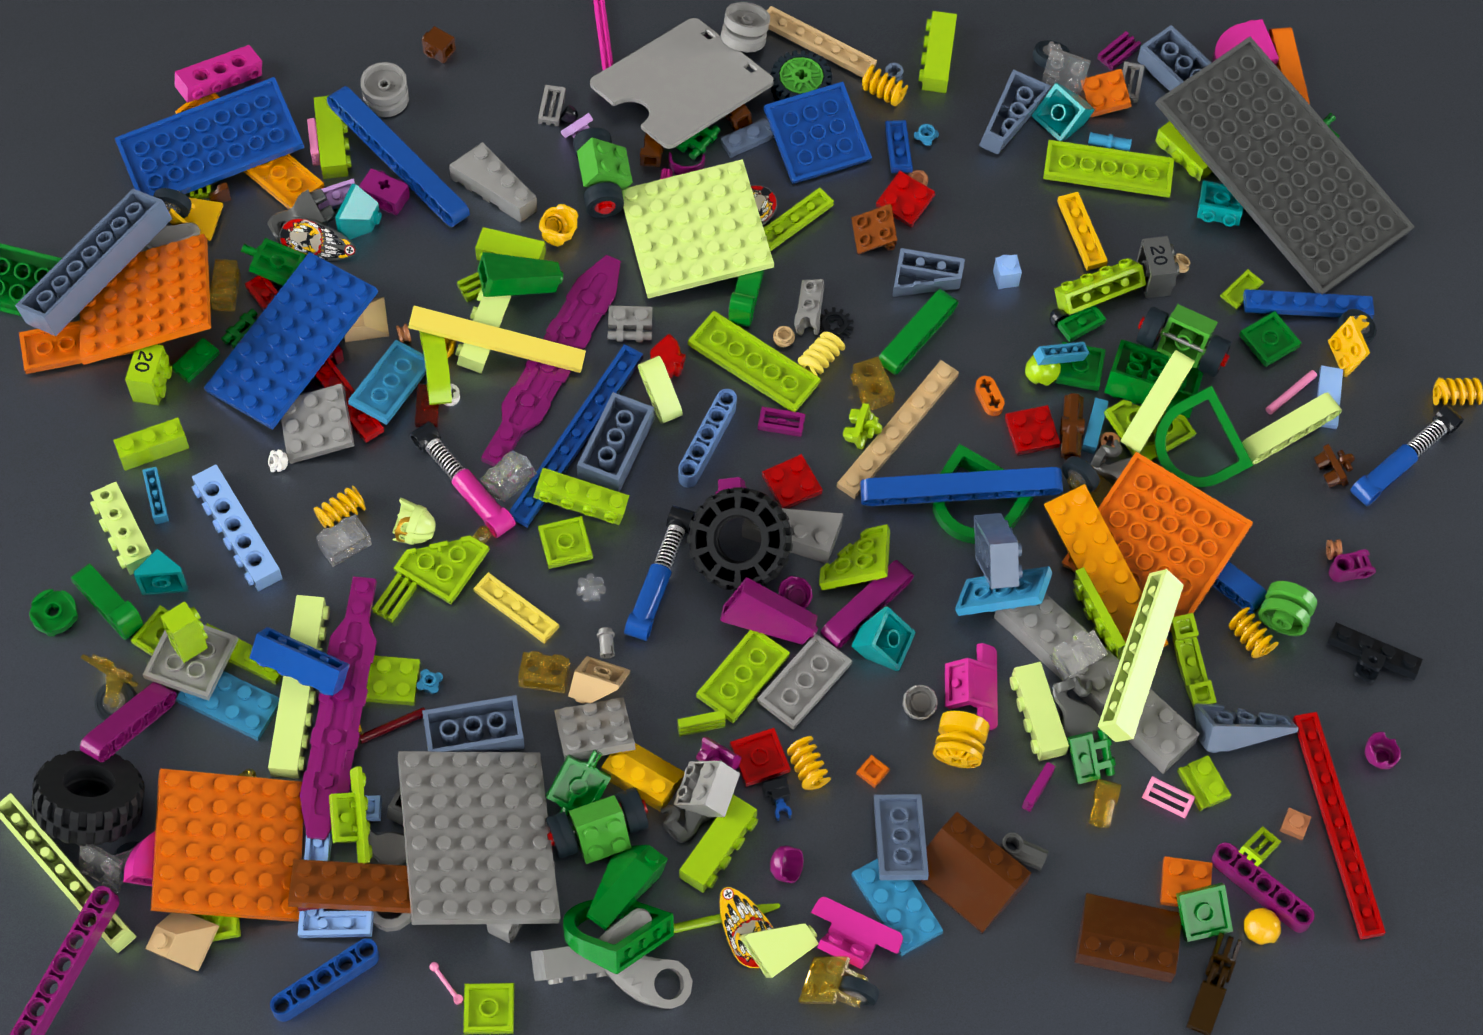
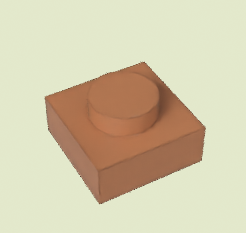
M1289 808L1280 832L1303 840L1311 816Z

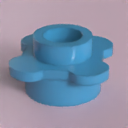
M930 124L921 125L918 132L914 133V138L923 142L925 146H930L934 138L939 136V132Z
M428 669L422 670L420 673L421 679L416 684L417 689L423 690L426 693L436 694L439 691L443 675L439 672L432 673Z

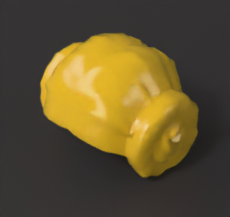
M558 204L557 207L547 209L539 222V229L542 232L541 235L544 241L558 247L563 245L565 241L571 240L578 228L577 211L565 204Z

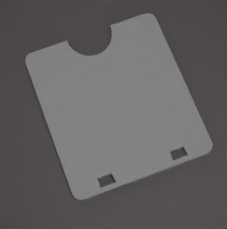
M697 18L688 19L590 79V87L613 106L624 102H636L645 106L649 111V116L641 124V129L667 149L678 146L773 86V77L741 51L728 47L723 43L719 34ZM707 33L712 38L708 40L704 35ZM750 66L755 71L751 73L746 68Z

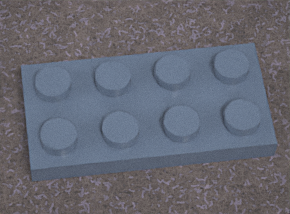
M874 795L879 880H928L929 872L922 795Z

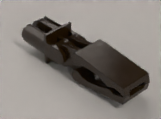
M1219 932L1205 974L1208 975L1206 981L1203 980L1199 987L1186 1028L1204 1035H1211L1227 991L1223 986L1231 978L1243 942L1242 940H1237L1230 959L1228 954L1234 937L1228 936L1222 954H1218L1224 938V933ZM1215 978L1217 979L1216 985L1213 984Z

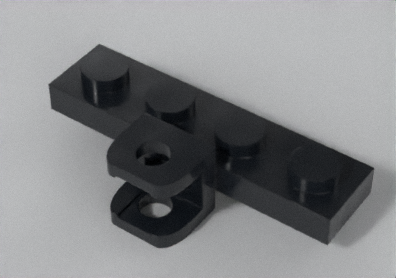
M1337 622L1327 642L1360 657L1356 664L1354 675L1369 683H1373L1376 680L1382 667L1415 680L1423 660ZM1366 670L1370 675H1366L1362 671Z

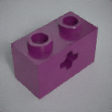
M372 168L359 185L362 190L378 202L379 208L396 216L410 198L409 187L403 180H396L385 172Z

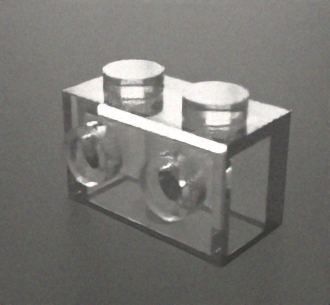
M512 450L504 455L502 460L494 467L488 469L480 480L492 497L506 502L537 473L528 457Z
M356 514L343 518L337 525L322 530L316 536L319 549L332 567L372 545L370 534Z
M1083 630L1073 636L1075 641L1068 645L1064 641L1053 648L1055 652L1049 657L1063 680L1108 655L1094 630L1089 633Z

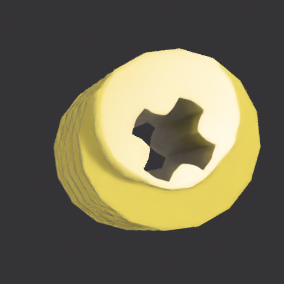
M823 332L820 338H817L809 346V349L798 358V364L818 376L817 374L824 372L823 368L829 367L828 362L832 363L835 360L834 356L838 357L840 351L845 350V344L833 333Z

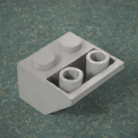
M689 761L681 786L677 791L674 805L707 817H725L740 773L722 761Z

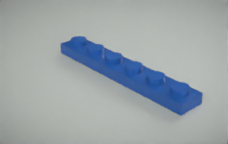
M1245 289L1243 293L1244 310L1247 313L1271 314L1275 311L1277 314L1340 318L1347 310L1358 309L1368 314L1371 318L1374 317L1372 296L1321 295L1320 293Z

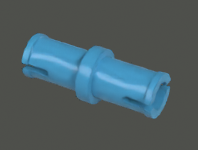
M1090 132L1088 145L1130 151L1132 139L1115 137L1111 133L1104 135Z

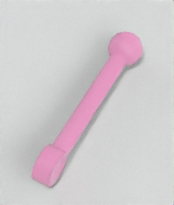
M432 962L429 966L430 970L438 975L452 994L454 1003L461 1005L463 1003L462 995L455 992L439 970V964Z

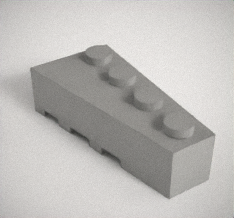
M483 142L449 165L451 180L463 184L465 189L470 192H476L486 202H492L497 205L501 211L517 221L523 222L538 211L537 197Z
M782 508L789 518L788 521L793 531V548L790 552L819 562L828 563L842 526L843 513ZM745 518L742 524V537L761 543L762 538L759 528L754 522Z
M569 946L531 951L534 981L548 980L550 985L563 983L564 977L572 976V981L587 979V974L596 973V978L609 976L604 968L578 955Z

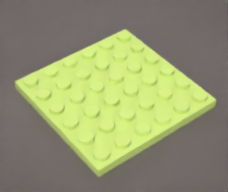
M743 159L622 190L623 209L647 298L774 268L773 258Z

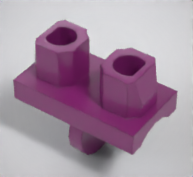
M703 737L702 747L696 759L699 761H722L736 770L739 767L741 756L709 737Z

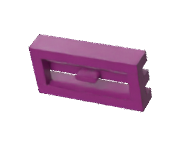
M1125 31L1098 53L1097 59L1113 71L1140 48L1141 42H1136L1133 36L1129 37V33ZM1131 45V47L1127 49L1123 54H1121L1117 59H1115L1112 63L1110 62V60H1112L1115 56L1119 55L1127 46Z
M762 407L758 430L802 437L805 413ZM765 415H767V416H773V417H779V418H778V419L768 418V417H765ZM786 419L797 420V421H800V422L798 423V422L786 421Z
M1049 762L1046 763L1024 799L1023 809L1031 812L1051 779L1056 766Z

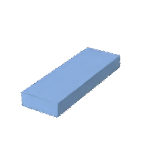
M1321 365L1317 397L1328 392L1340 406L1343 369ZM1339 415L1321 427L1337 429Z

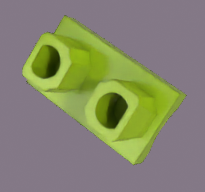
M866 403L862 404L861 409H851L849 420L856 425L855 427H845L843 432L845 441L855 443L857 449H864L867 438H873L874 434H880L882 431V425L878 423L879 418L869 410L870 405Z

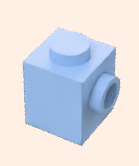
M1017 254L996 257L993 273L998 289L1019 286L1022 272Z

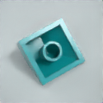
M1055 83L1031 116L1057 140L1063 142L1084 126L1095 109L1081 96L1059 83Z
M352 183L335 216L337 230L349 240L373 231L375 224H379L382 213L380 212L378 202L358 185Z
M884 607L860 626L852 647L865 659L899 671L916 632L889 607Z

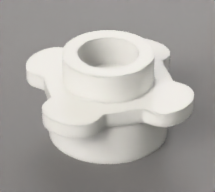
M279 449L277 452L272 450L268 458L270 471L275 472L277 470L281 472L285 470L288 464L287 454Z

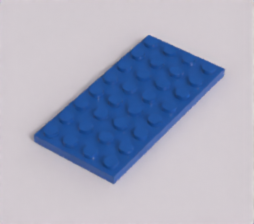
M275 77L115 137L135 190L151 196L160 188H170L187 194L305 148Z
M309 252L205 385V391L273 430L371 303L378 290L367 282Z

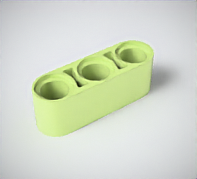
M657 356L638 364L641 378L660 423L664 424L682 416V408L661 357Z

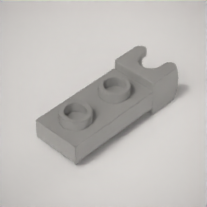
M823 279L802 280L798 310L794 322L798 335H803L806 327H813V333L815 335L819 334L825 286Z

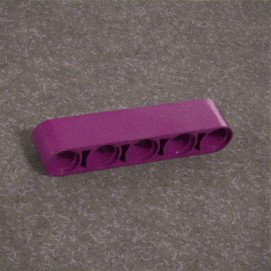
M898 560L893 561L888 566V577L872 580L824 625L820 634L837 649L841 648L858 632L860 626L883 609L909 585L914 578V574Z
M151 683L90 731L82 739L80 751L99 762L106 761L174 705L177 693L162 684Z
M1224 842L1217 846L1211 861L1218 871L1264 908L1275 912L1279 920L1293 931L1302 933L1309 928L1315 916L1313 909L1260 866L1254 865L1255 862L1248 860L1245 854L1242 855L1234 845ZM1219 854H1226L1230 860H1223ZM1238 869H1245L1249 875L1240 874ZM1257 884L1265 885L1268 891L1260 890ZM1281 899L1285 901L1287 906H1280L1277 903V900ZM1296 915L1304 916L1306 922L1299 921Z

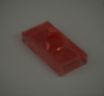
M418 384L415 427H420L428 421L435 427H438L439 404L429 405L427 384Z

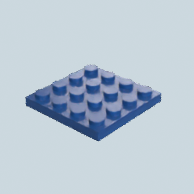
M844 82L764 105V111L792 185L871 161V153Z

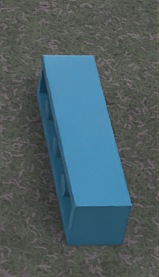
M1085 342L1039 346L1033 355L1039 366L1083 361L1088 356L1089 351Z
M1095 398L1081 451L1095 454L1105 418L1104 412L1109 401Z
M157 467L143 469L155 525L169 522Z

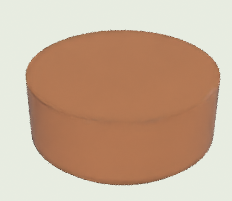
M913 170L912 173L908 174V176L923 185H928V175L924 171Z

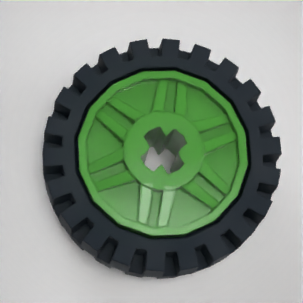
M797 50L792 51V55L789 52L785 53L784 58L780 56L778 62L775 61L771 70V76L773 77L771 93H773V97L779 101L832 85V72L830 66L827 65V61L825 59L821 60V56L818 54L814 57V52L809 51L808 55L805 54L806 50H801L800 54H798Z

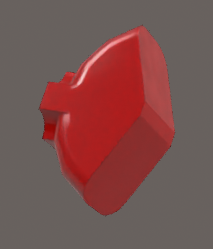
M668 334L651 349L650 359L660 356L671 379L673 376L679 377L681 375L686 355L681 353L677 340L671 334Z

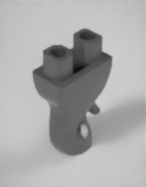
M321 188L309 192L307 189L298 196L292 208L277 212L270 217L267 224L279 244H281L280 230L289 219L306 217L328 226L327 223L335 219L336 214L331 205L321 210L317 206L328 200Z
M1117 439L1114 440L1115 447L1102 445L1091 462V466L1099 476L1114 480L1115 482L1131 460V458H1126L1112 464H1106L1109 457L1116 458L1122 453V446Z
M1076 676L1054 683L1052 696L1061 710V723L1066 738L1091 732L1093 739L1097 740L1099 738L1097 730L1100 729L1098 727L1100 721L1099 714L1089 705L1067 695V691L1073 689L1080 697L1088 696L1092 690V681H1087L1086 687H1084L1080 678Z
M668 805L660 810L662 814L669 813L663 823V827L673 839L680 843L691 840L704 822L717 818L707 817L684 809L686 821L682 826L678 823L680 817L678 807Z

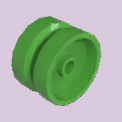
M1288 581L1271 583L1265 595L1266 599L1259 609V619L1267 627L1278 633L1288 636L1303 635L1307 631L1310 617L1314 614L1317 607L1316 597L1309 590L1296 583Z

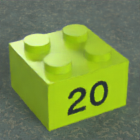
M156 344L134 351L125 378L134 402L159 406L161 398L165 397V384L167 379L171 378L172 366L169 364V356L166 355L164 345Z

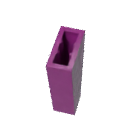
M747 577L723 605L720 621L802 645L808 638H813L818 630V626H816L817 615Z

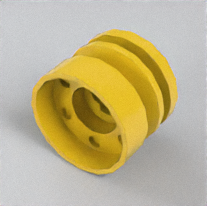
M947 711L943 713L938 728L940 735L936 738V745L933 750L934 757L947 765L959 768H976L980 766L985 750L983 744L987 740L990 727L988 722L980 716L964 711Z

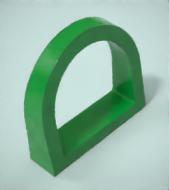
M1212 386L1172 406L1163 415L1158 424L1155 434V450L1161 466L1194 487L1216 485L1254 466ZM1208 400L1238 461L1208 476H1190L1177 469L1169 459L1166 450V434L1169 426L1178 415Z
M959 444L940 474L957 473L960 467L969 472L1005 469ZM1017 497V501L1004 518L1008 520L1009 528L1012 527L1013 530L1034 497ZM945 502L932 503L934 516L945 532L960 541L975 544L974 528L956 521L948 512Z
M593 899L573 906L566 912L563 918L564 938L568 946L578 955L614 974H619L674 936L673 913L638 901L619 918H624L637 908H643L649 912L652 921L617 944H610L591 937L577 928L581 923L589 920L586 916Z

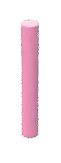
M1314 370L1308 372L1267 406V413L1273 414L1317 377V373Z

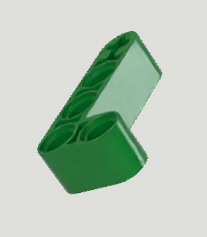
M764 270L738 277L735 293L732 292L729 305L728 320L734 324L751 326Z
M90 563L70 577L77 589L124 640L130 638L144 625L139 612L128 600L124 601Z

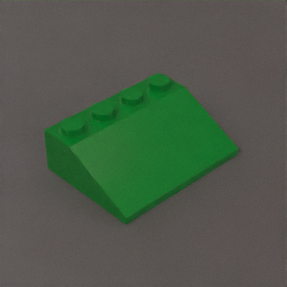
M0 243V311L21 316L15 305L62 258Z
M1121 339L1104 393L1114 398L1129 400L1134 404H1143L1171 357L1156 351V349ZM1199 365L1197 368H1191L1165 412L1178 402L1198 393L1203 372L1198 370ZM1193 407L1184 411L1181 415L1190 419Z

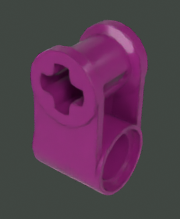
M1363 549L1338 555L1328 570L1330 578L1335 582L1364 579L1374 575L1376 569L1370 563L1369 551Z

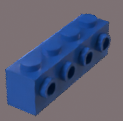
M269 627L256 634L250 654V659L256 661L258 665L272 668L282 676L294 678L302 685L311 686L318 689L320 693L331 696L343 689L350 664Z

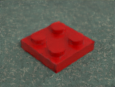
M899 171L876 202V207L880 208L891 204L893 217L912 228L934 198L935 191Z
M1048 405L1005 414V421L1017 456L1060 447L1061 443Z
M802 454L762 471L763 479L775 500L781 505V508L789 509L822 494L823 489Z
M775 728L730 742L732 752L741 756L738 768L745 787L790 773L791 769Z

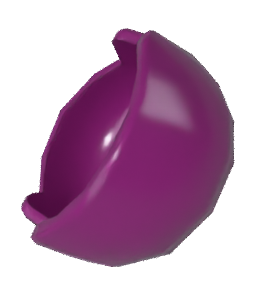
M789 576L782 580L778 587V594L804 609L810 605L813 598L812 587L804 578Z
M1376 732L1371 735L1366 743L1365 756L1367 761L1373 766L1380 769H1390L1399 762L1401 750L1396 744V739L1387 738L1385 732Z
M786 845L780 846L775 850L770 860V870L775 879L786 883H795L803 870L804 859L802 851Z

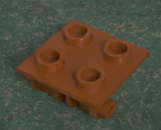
M891 204L851 217L857 254L881 246L886 247L887 250L895 249L896 241L898 240Z

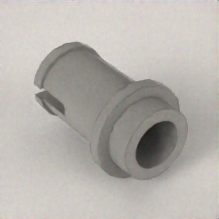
M609 627L600 628L599 633H597V638L600 642V657L605 659L615 656L613 642L615 633Z

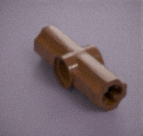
M1071 393L1064 397L1060 436H1062L1061 458L1065 460L1071 456L1081 457V442L1085 427V418H1083L1084 397L1076 393Z

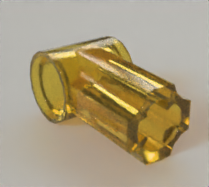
M1098 778L1093 795L1095 800L1089 821L1094 827H1110L1114 806L1118 802L1121 784Z

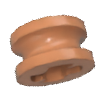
M407 323L403 327L396 326L399 341L411 343Z
M1105 432L1100 437L1098 446L1100 448L1102 445H1106L1108 440H1111V447H1115L1114 440L1117 439L1120 443V439L1113 432Z
M1336 539L1335 542L1327 540L1326 554L1328 560H1332L1333 557L1342 554V542L1340 539Z

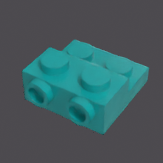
M1203 180L1197 218L1203 219L1205 222H1221L1229 227L1233 225L1239 226L1243 213L1242 205L1224 184Z

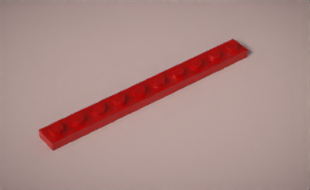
M259 275L245 283L246 289L263 311L278 293L268 279ZM328 357L314 377L323 388L342 383L345 389L350 423L363 441L367 443L382 434L384 427L377 419L348 404L349 398L355 390Z
M1317 712L1295 715L1293 722L1298 727V739L1360 940L1384 936L1386 933L1318 714Z

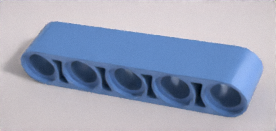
M723 389L719 391L678 467V480L683 487L690 488L698 483L734 416L737 406V395L733 390ZM728 401L730 402V404H724L722 402ZM714 419H720V420H722V421L716 422V421H713V420H714ZM709 436L711 439L707 440L704 437ZM701 454L702 457H695L693 455ZM685 472H691V473H693V474H692V475H685L684 473H685Z

